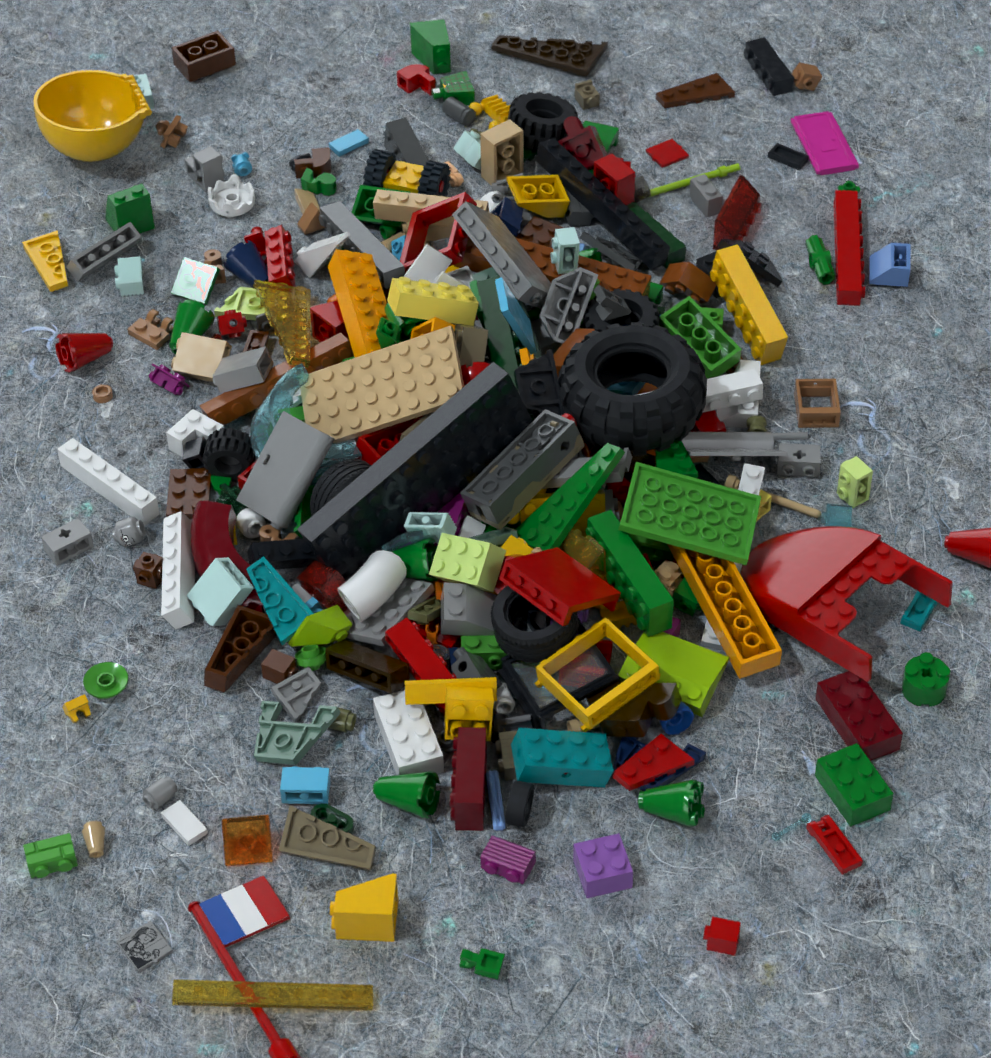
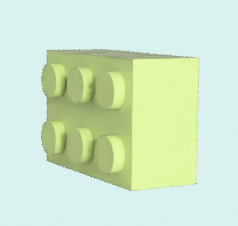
M441 533L429 575L446 582L468 584L481 590L494 592L506 550L489 542Z

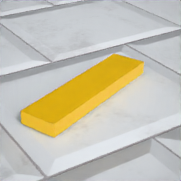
M496 677L405 681L406 705L445 703L446 686L492 687L494 701H497Z

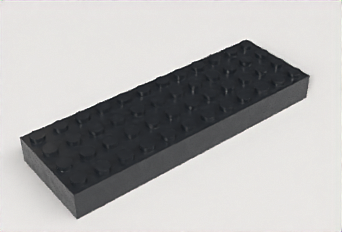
M492 362L297 529L329 578L338 587L350 579L364 565L372 553L381 550L391 552L409 536L404 527L409 512H438L466 488L533 421L509 374Z

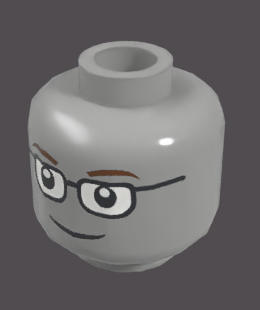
M135 517L117 521L115 529L112 530L115 542L119 541L124 547L140 543L146 534L143 522Z

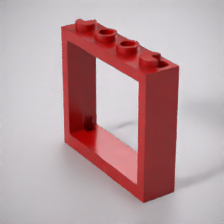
M466 192L412 213L400 257V262L405 268V274L423 250L430 224L451 217L465 201L477 206L474 199ZM455 219L448 246L438 250L452 259L448 267L463 262L469 238Z

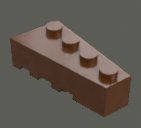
M240 605L236 607L205 668L204 686L225 693L271 643L277 634L267 614Z

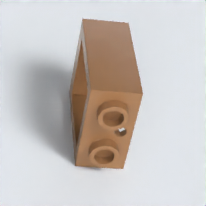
M795 379L794 398L798 428L839 427L841 411L836 379ZM802 397H830L831 407H803Z

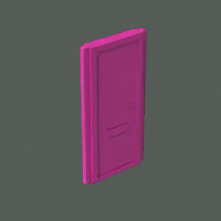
M825 111L790 118V122L817 175L840 173L859 168V164L832 112Z

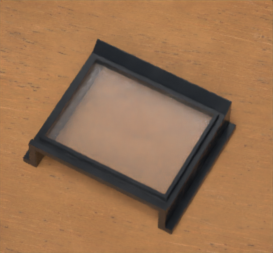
M578 618L579 628L577 635H580L587 630ZM596 644L551 675L578 702L616 682H621L620 677L616 675ZM508 655L502 657V669L498 670L499 674L524 713H532L535 729L546 730L545 719L566 709V707L544 686L540 688L535 686L534 683L538 681L536 666L540 662H522Z

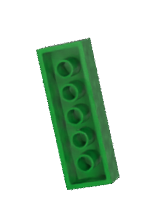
M610 509L589 517L587 528L585 529L587 535V542H585L586 550L595 558L597 567L604 571L607 582L621 592L619 599H622L626 604L628 613L630 615L633 614L639 629L643 630L647 637L671 629L674 599L628 533L618 530L620 522Z

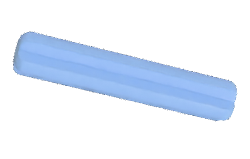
M489 770L486 772V781L493 829L495 831H503L506 828L499 775L496 770Z

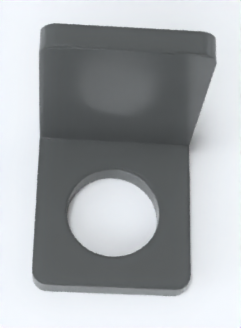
M273 310L257 315L256 320L250 322L254 330L267 331L269 333L277 331L275 312Z

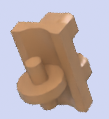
M176 115L171 124L167 120H160L156 124L157 133L163 135L164 138L160 144L161 147L165 148L169 144L176 148L181 140L180 136H185L188 126L180 122L181 116Z

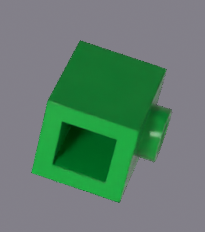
M684 577L672 596L674 599L673 606L693 617L697 610L701 611L702 609Z

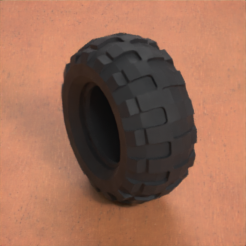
M631 322L629 326H620L617 323L606 326V330L602 332L594 330L585 335L581 343H576L572 347L559 371V398L563 410L575 418L580 435L586 440L587 444L594 448L609 443L622 448L623 451L624 448H629L630 452H633V456L647 455V451L656 449L659 452L670 448L674 440L682 441L689 434L696 421H699L706 405L707 378L705 376V368L694 348L687 344V340L679 334L671 335L668 333L667 328L658 325L652 328L644 326V323ZM636 381L652 384L658 389L643 395H621L613 393L606 388L620 382Z

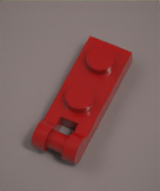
M829 815L821 817L820 821H812L806 824L809 834L812 837L814 836L842 875L862 866V858Z

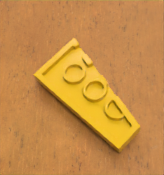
M58 230L22 242L24 250L50 292L68 286Z

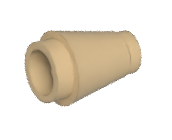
M100 821L85 823L82 835L90 857L98 858L103 856L105 827L102 826Z

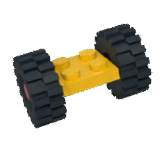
M375 149L370 153L369 159L366 162L367 167L365 166L363 185L409 191L417 194L445 197L448 195L451 178L449 176L451 173L449 164L429 160L426 162V165L422 166L397 161L395 159L396 155L393 152Z

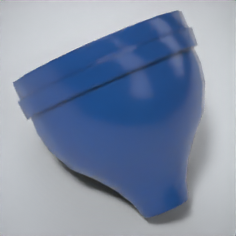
M681 702L673 718L667 721L659 720L662 729L668 735H676L685 731L691 725L694 714L685 703Z

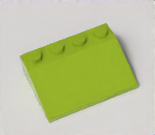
M643 632L636 645L659 666L661 676L655 683H676L682 699L681 702L685 703L692 710L693 714L703 717L730 658L665 632L651 637H647L645 632ZM629 656L626 657L618 674L621 682L641 669Z

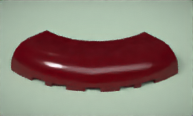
M199 501L196 504L191 523L192 556L200 577L215 558L229 557L252 584L246 570L251 565L238 554L234 547V526L237 517L232 505L213 501ZM254 588L241 606L264 613L263 605Z

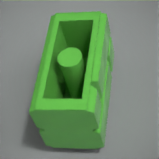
M70 833L23 845L31 878H44L49 873L57 871L67 872L73 867L78 866Z

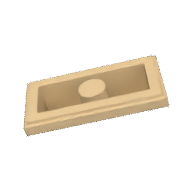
M294 189L295 199L302 215L311 202L318 209L320 208L313 192Z

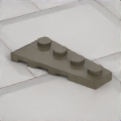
M290 805L279 852L372 870L377 847Z

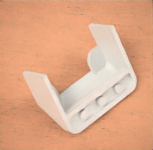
M426 244L404 275V277L413 281L424 279L435 284L445 282L450 286L465 285L445 273L452 259Z

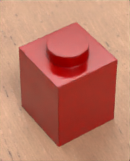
M712 916L710 926H705L703 940H707L706 950L735 956L741 922Z

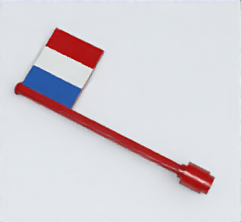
M260 876L204 902H191L188 906V911L192 912L270 1041L271 1046L268 1050L270 1057L301 1058L290 1039L280 1038L226 949L235 943L290 919L288 912L265 876Z

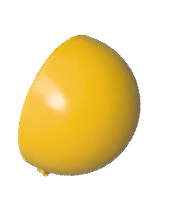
M80 70L56 76L40 86L33 100L38 127L48 143L57 151L70 158L88 162L106 160L123 152L139 134L146 116L152 114L133 75L101 70Z

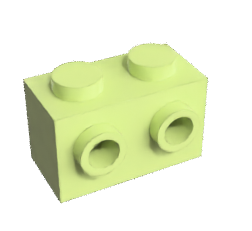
M857 456L844 461L840 465L837 486L839 498L852 508L869 500L873 470Z

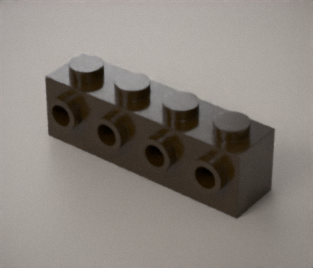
M344 639L325 649L327 669L390 694L405 687V681H410L408 663Z

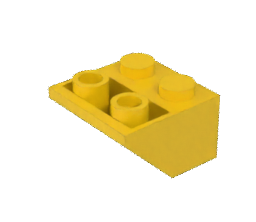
M446 686L445 740H453L454 736H458V727L486 728V739L491 741L494 705L492 687Z

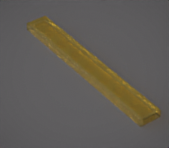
M173 979L172 1005L373 1010V985Z

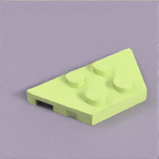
M239 287L233 295L225 300V304L221 308L216 307L214 310L215 317L225 315L224 311L236 309V313L241 312V315L245 316L246 320H256L257 315L273 310L276 322H289L288 314L285 312L278 290Z

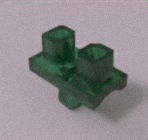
M226 483L220 485L221 495L216 499V502L232 505L237 517L240 511L248 508L236 500L241 489L237 485L231 488Z

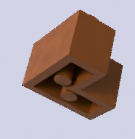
M689 261L669 264L659 283L665 287L664 290L673 295L677 293L686 294L697 304L708 302L716 287V283L712 281L709 275Z

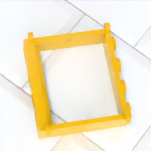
M605 617L600 622L594 623L583 634L577 635L573 641L558 649L548 659L542 660L536 666L538 681L534 684L538 688L544 686L584 724L580 729L583 732H587L657 682L661 674L659 673V666ZM604 637H607L633 659L641 669L585 709L551 675Z

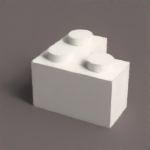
M192 409L166 432L168 448L170 451L183 457L186 442L200 437H204L207 440L213 431H220L221 428H224V425Z

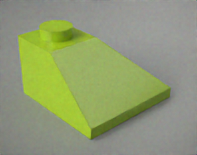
M335 605L306 616L288 644L290 647L329 644L334 641L340 642L348 636L347 631H349L353 624L340 607Z

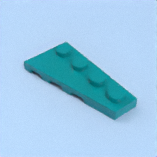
M263 556L246 570L281 645H284L293 637L305 617L314 613Z

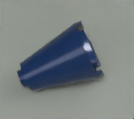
M247 240L249 243L244 244L240 242L227 253L226 257L228 259L226 263L225 261L223 262L224 267L252 288L271 289L272 286L268 279V268L255 243Z

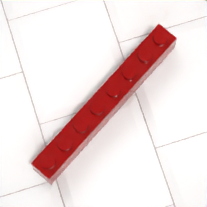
M835 190L833 207L837 305L860 306L861 298H865V286H862L864 285L865 274L861 273L864 272V261H861L864 249L860 248L863 245V235H860L862 234V223H859L862 220V211H858L861 210V199H858V191Z

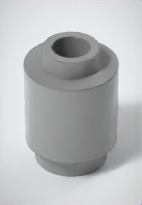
M168 776L160 778L143 790V802L149 808L158 809L175 796V793L178 791L177 785Z

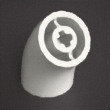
M385 550L376 551L337 590L352 614L360 622H363L395 593L404 580L407 569L402 559L396 554Z

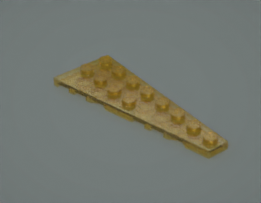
M254 279L253 288L257 291L256 296L261 299L260 304L265 308V315L271 327L275 329L274 334L279 338V345L284 348L283 353L288 364L309 368L311 290L304 286L294 287L282 282L272 283Z

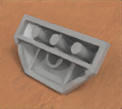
M579 267L552 280L539 315L552 341L562 345L574 330L579 328L598 274Z

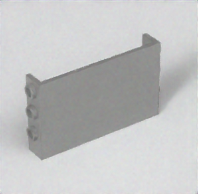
M465 201L452 216L498 275L507 282L509 289L516 298L542 310L551 285L550 281L498 216Z

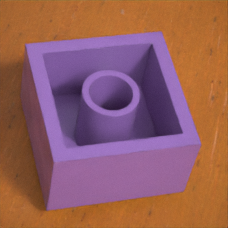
M619 833L573 844V861L586 899L632 888L633 870Z

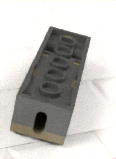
M545 409L460 492L471 516L501 530L585 446L577 428V421L568 413L560 416Z

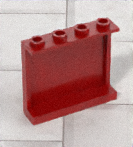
M558 547L505 560L499 580L561 626L569 624L573 612L601 604L613 612L621 594L613 586Z

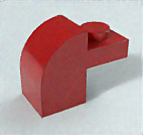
M408 65L397 71V86L408 94L420 88L431 96L432 89L436 88V79L430 75V69L425 65Z

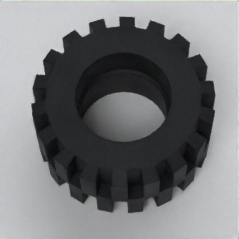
M221 428L220 431L215 430L208 436L203 455L204 467L211 475L230 477L232 481H236L238 476L256 461L257 443H255L253 437H249L248 433H243L239 429Z

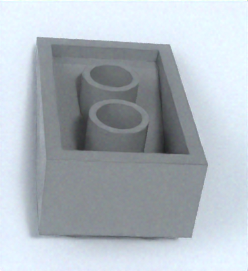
M444 582L441 594V634L462 636L495 635L491 622V608L497 595L468 584Z

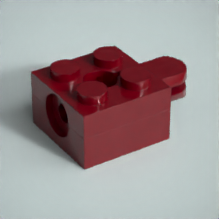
M570 116L565 119L563 126L568 136L558 142L586 169L594 168V161L608 155L596 127L590 125L584 128L578 117Z

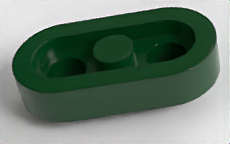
M324 803L312 808V816L344 832L353 833L354 823L351 816Z

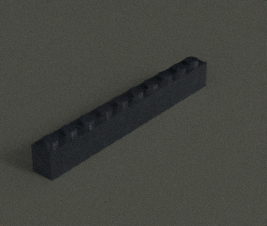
M552 138L539 143L536 162L550 175H559L563 187L650 270L666 264L670 246L558 141Z

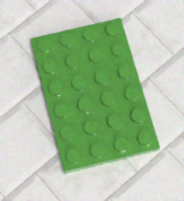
M636 462L618 530L746 565L750 554L761 496Z

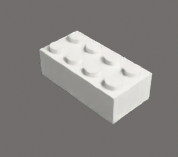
M405 690L373 698L374 716L396 775L428 771L437 774L443 773V754L424 705H406Z

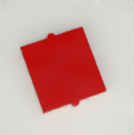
M673 139L646 149V153L652 158V161H655L662 168L689 157V154L682 146L678 145Z

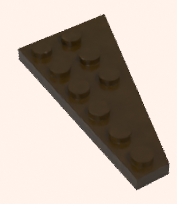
M498 35L491 44L492 51L587 77L608 48V42H601V44H592V41L576 43L574 40L547 38V41H538L536 37H531L530 40H522L520 36Z

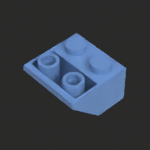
M890 243L870 255L869 284L908 287L911 269L910 244Z

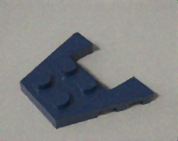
M622 737L614 761L613 771L646 746V744L638 741L639 737ZM688 743L683 751L695 759L693 766L688 768L684 766L677 769L676 773L659 776L654 779V782L641 786L638 789L645 791L649 788L668 785L706 758V752Z

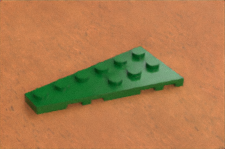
M609 443L604 445L515 529L518 537L524 539L528 546L533 549L540 547L544 551L556 547L559 548L625 454L622 448Z

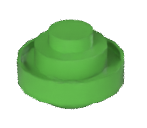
M318 645L302 647L295 654L297 665L303 668L310 667L312 671L320 669L321 665L326 661V648Z

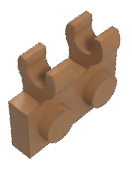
M151 309L145 320L139 318L127 330L130 336L158 350L170 339L169 333H172L173 326L170 324L174 321L166 317L163 319L160 327L155 326L160 323L161 319L156 317L159 312Z

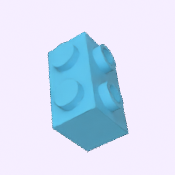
M283 767L280 786L282 803L328 804L330 792L329 768Z

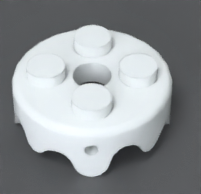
M233 174L228 181L218 180L214 189L208 187L209 205L219 215L229 218L247 213L254 206L255 191L250 182L244 184L238 175Z

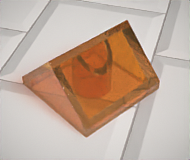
M269 814L221 819L225 866L273 862L272 831Z

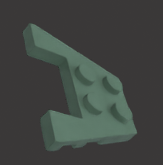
M262 700L260 706L262 715L259 716L258 721L260 730L256 736L254 751L255 759L257 762L297 765L339 716L340 710L337 706L319 705L311 724L276 721L283 708L280 702Z

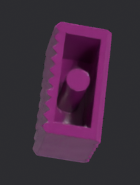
M491 835L487 846H485L480 856L481 868L489 874L503 876L512 883L520 882L524 884L536 863V851Z

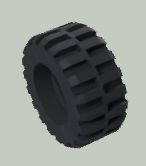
M529 92L526 95L521 94L510 104L508 120L510 119L523 130V147L538 151L540 142L552 138L559 141L567 137L563 122L570 116L578 117V113L574 106L566 99L563 100L561 97L553 96L550 93Z
M614 289V291H610L625 300L631 310L629 315L602 321L596 312V307L599 305L596 301L597 296L588 302L583 315V329H595L598 332L606 330L608 325L617 323L631 325V322L644 323V326L653 328L656 325L659 326L660 314L655 303L651 302V299L646 295L642 296V293L637 291L631 292L630 289Z

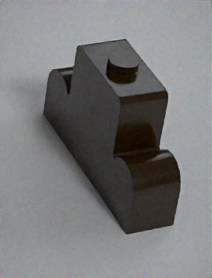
M616 682L587 697L588 705H592L622 682ZM652 684L600 722L602 733L612 737H645L653 717L660 721H667L676 715L682 700L677 684Z

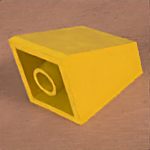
M389 874L336 891L335 901L330 902L331 929H335L336 939L395 941L399 904L397 874Z

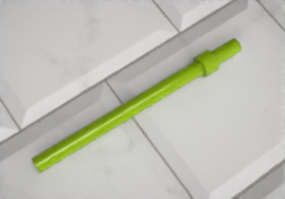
M739 163L730 166L723 165L717 167L716 170L700 175L705 174L709 179L715 177L722 178L729 173L739 171L740 165ZM700 175L639 192L637 197L639 200L689 186L691 178Z

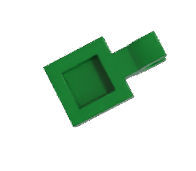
M481 948L479 954L462 949L459 967L466 969L475 967L474 974L498 980L505 954Z

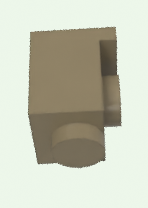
M591 79L575 83V99L583 110L599 106L600 94L593 86Z

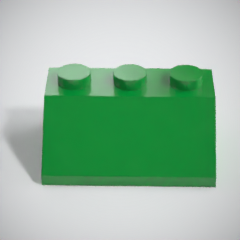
M360 185L351 213L360 222L402 227V224L405 222L375 219L373 200L377 189L411 192Z

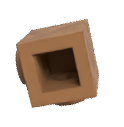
M799 62L792 72L795 86L799 89L814 91L822 78L820 71L815 65Z

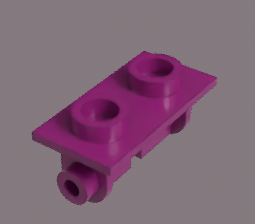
M153 363L151 364L155 367V370L149 373L151 382L162 388L166 383L164 389L174 395H181L184 385L190 388L184 382L186 378L176 372L172 375L170 373L171 370L162 364L159 367Z

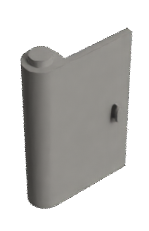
M283 411L236 500L270 520L272 527L280 531L283 528L287 529L327 455L334 438Z
M689 432L682 440L689 456H731V461H741V456H787L786 451L774 449L772 432Z

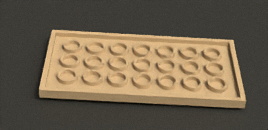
M452 326L298 377L305 423L333 437L332 445L435 412L464 387Z

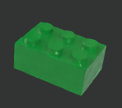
M858 743L817 759L815 777L850 827L891 810L894 793Z

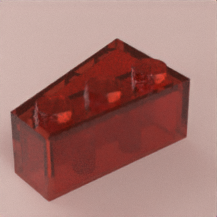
M315 560L297 577L301 587L318 600L325 609L338 605L345 612L348 607L339 595L337 588L346 581L338 570L331 572L333 570L331 567L325 568L324 564Z

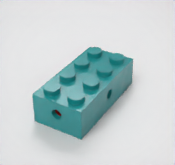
M518 728L511 743L517 781L605 788L614 772L606 734Z

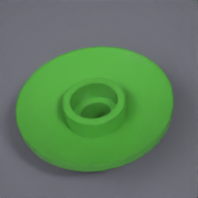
M102 662L92 666L83 678L86 692L96 698L114 697L120 694L128 684L127 671L123 666L114 662Z

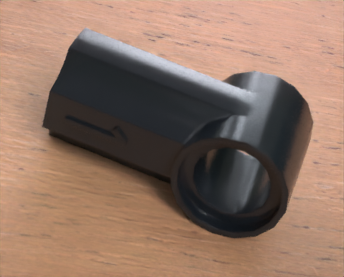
M502 713L494 714L492 717L491 742L495 743V741L499 740V732L517 731L518 728L535 729L532 713L510 717Z

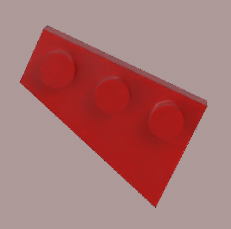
M659 734L613 772V778L628 791L654 782V779L664 774L671 775L676 773L677 769L684 766L687 768L694 765L695 759L663 734Z

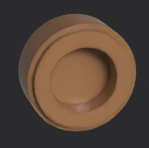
M101 384L92 390L93 399L97 403H107L113 398L112 388L109 385Z

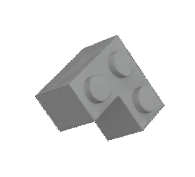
M210 146L185 159L186 174L205 192H208V187L214 189L218 180L224 181L225 172L222 168L223 157L221 153Z

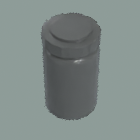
M449 97L443 103V112L463 125L469 126L475 120V110L456 98Z

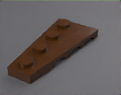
M718 73L658 92L655 99L665 109L687 105V102L703 103L704 99L712 98L713 101H716L724 96L735 98V91Z

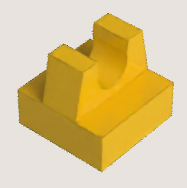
M85 694L64 703L62 707L73 723L79 720L76 715L78 711H82L85 717L91 715L88 705L89 701Z

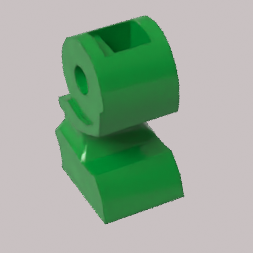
M306 168L301 177L302 190L313 192L316 195L322 193L323 195L331 196L337 192L336 177L330 173H322L314 179L313 171Z

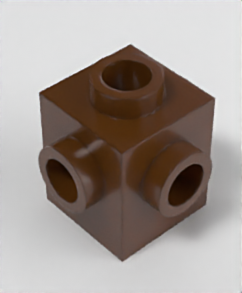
M143 552L139 559L135 560L133 570L137 584L157 589L162 581L163 558L161 556Z

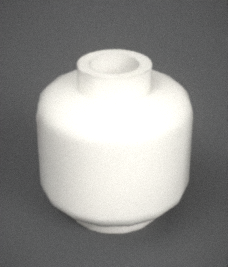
M250 508L243 509L237 515V528L247 538L259 537L260 528L266 525L265 518Z

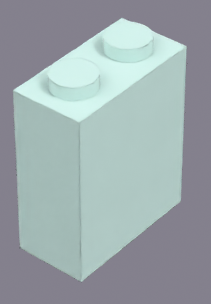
M229 557L215 558L187 594V597L192 601V605L202 613L208 624L223 626L228 623L236 607L242 605L254 587Z

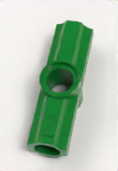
M811 235L805 241L809 254L810 268L815 270L819 282L823 285H829L835 280V273L831 265V253L825 249L822 238H819L817 235Z

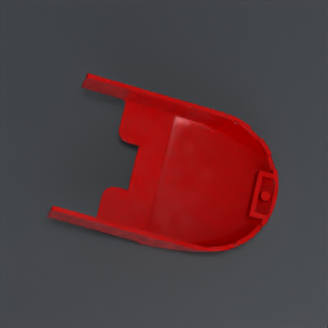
M814 527L773 537L759 544L750 552L747 564L742 565L740 575L766 621L866 682H869L872 677V656L838 635L857 616L856 608L845 602L870 578L886 585L900 580L945 607L951 605L953 585L951 580L882 542L880 534L853 527Z

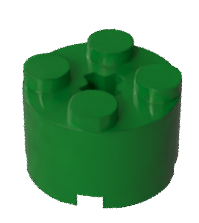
M927 652L910 659L904 668L902 680L903 696L916 706L929 704V707L940 704L946 696L950 668L942 660L933 657L932 654Z

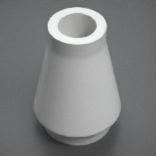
M501 682L502 685L497 689V701H494L493 708L497 713L507 715L513 711L515 701L506 683Z

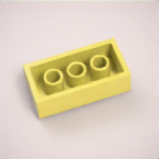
M407 277L392 278L387 299L395 316L424 320L437 317L449 323L474 326L479 305L468 286H450L445 282L435 284L424 279L413 281Z

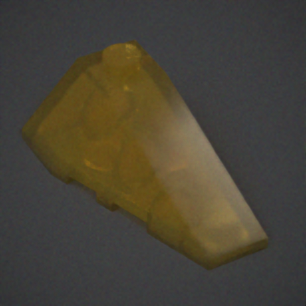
M571 529L559 548L606 581V550L593 537L589 535L584 537L581 530Z

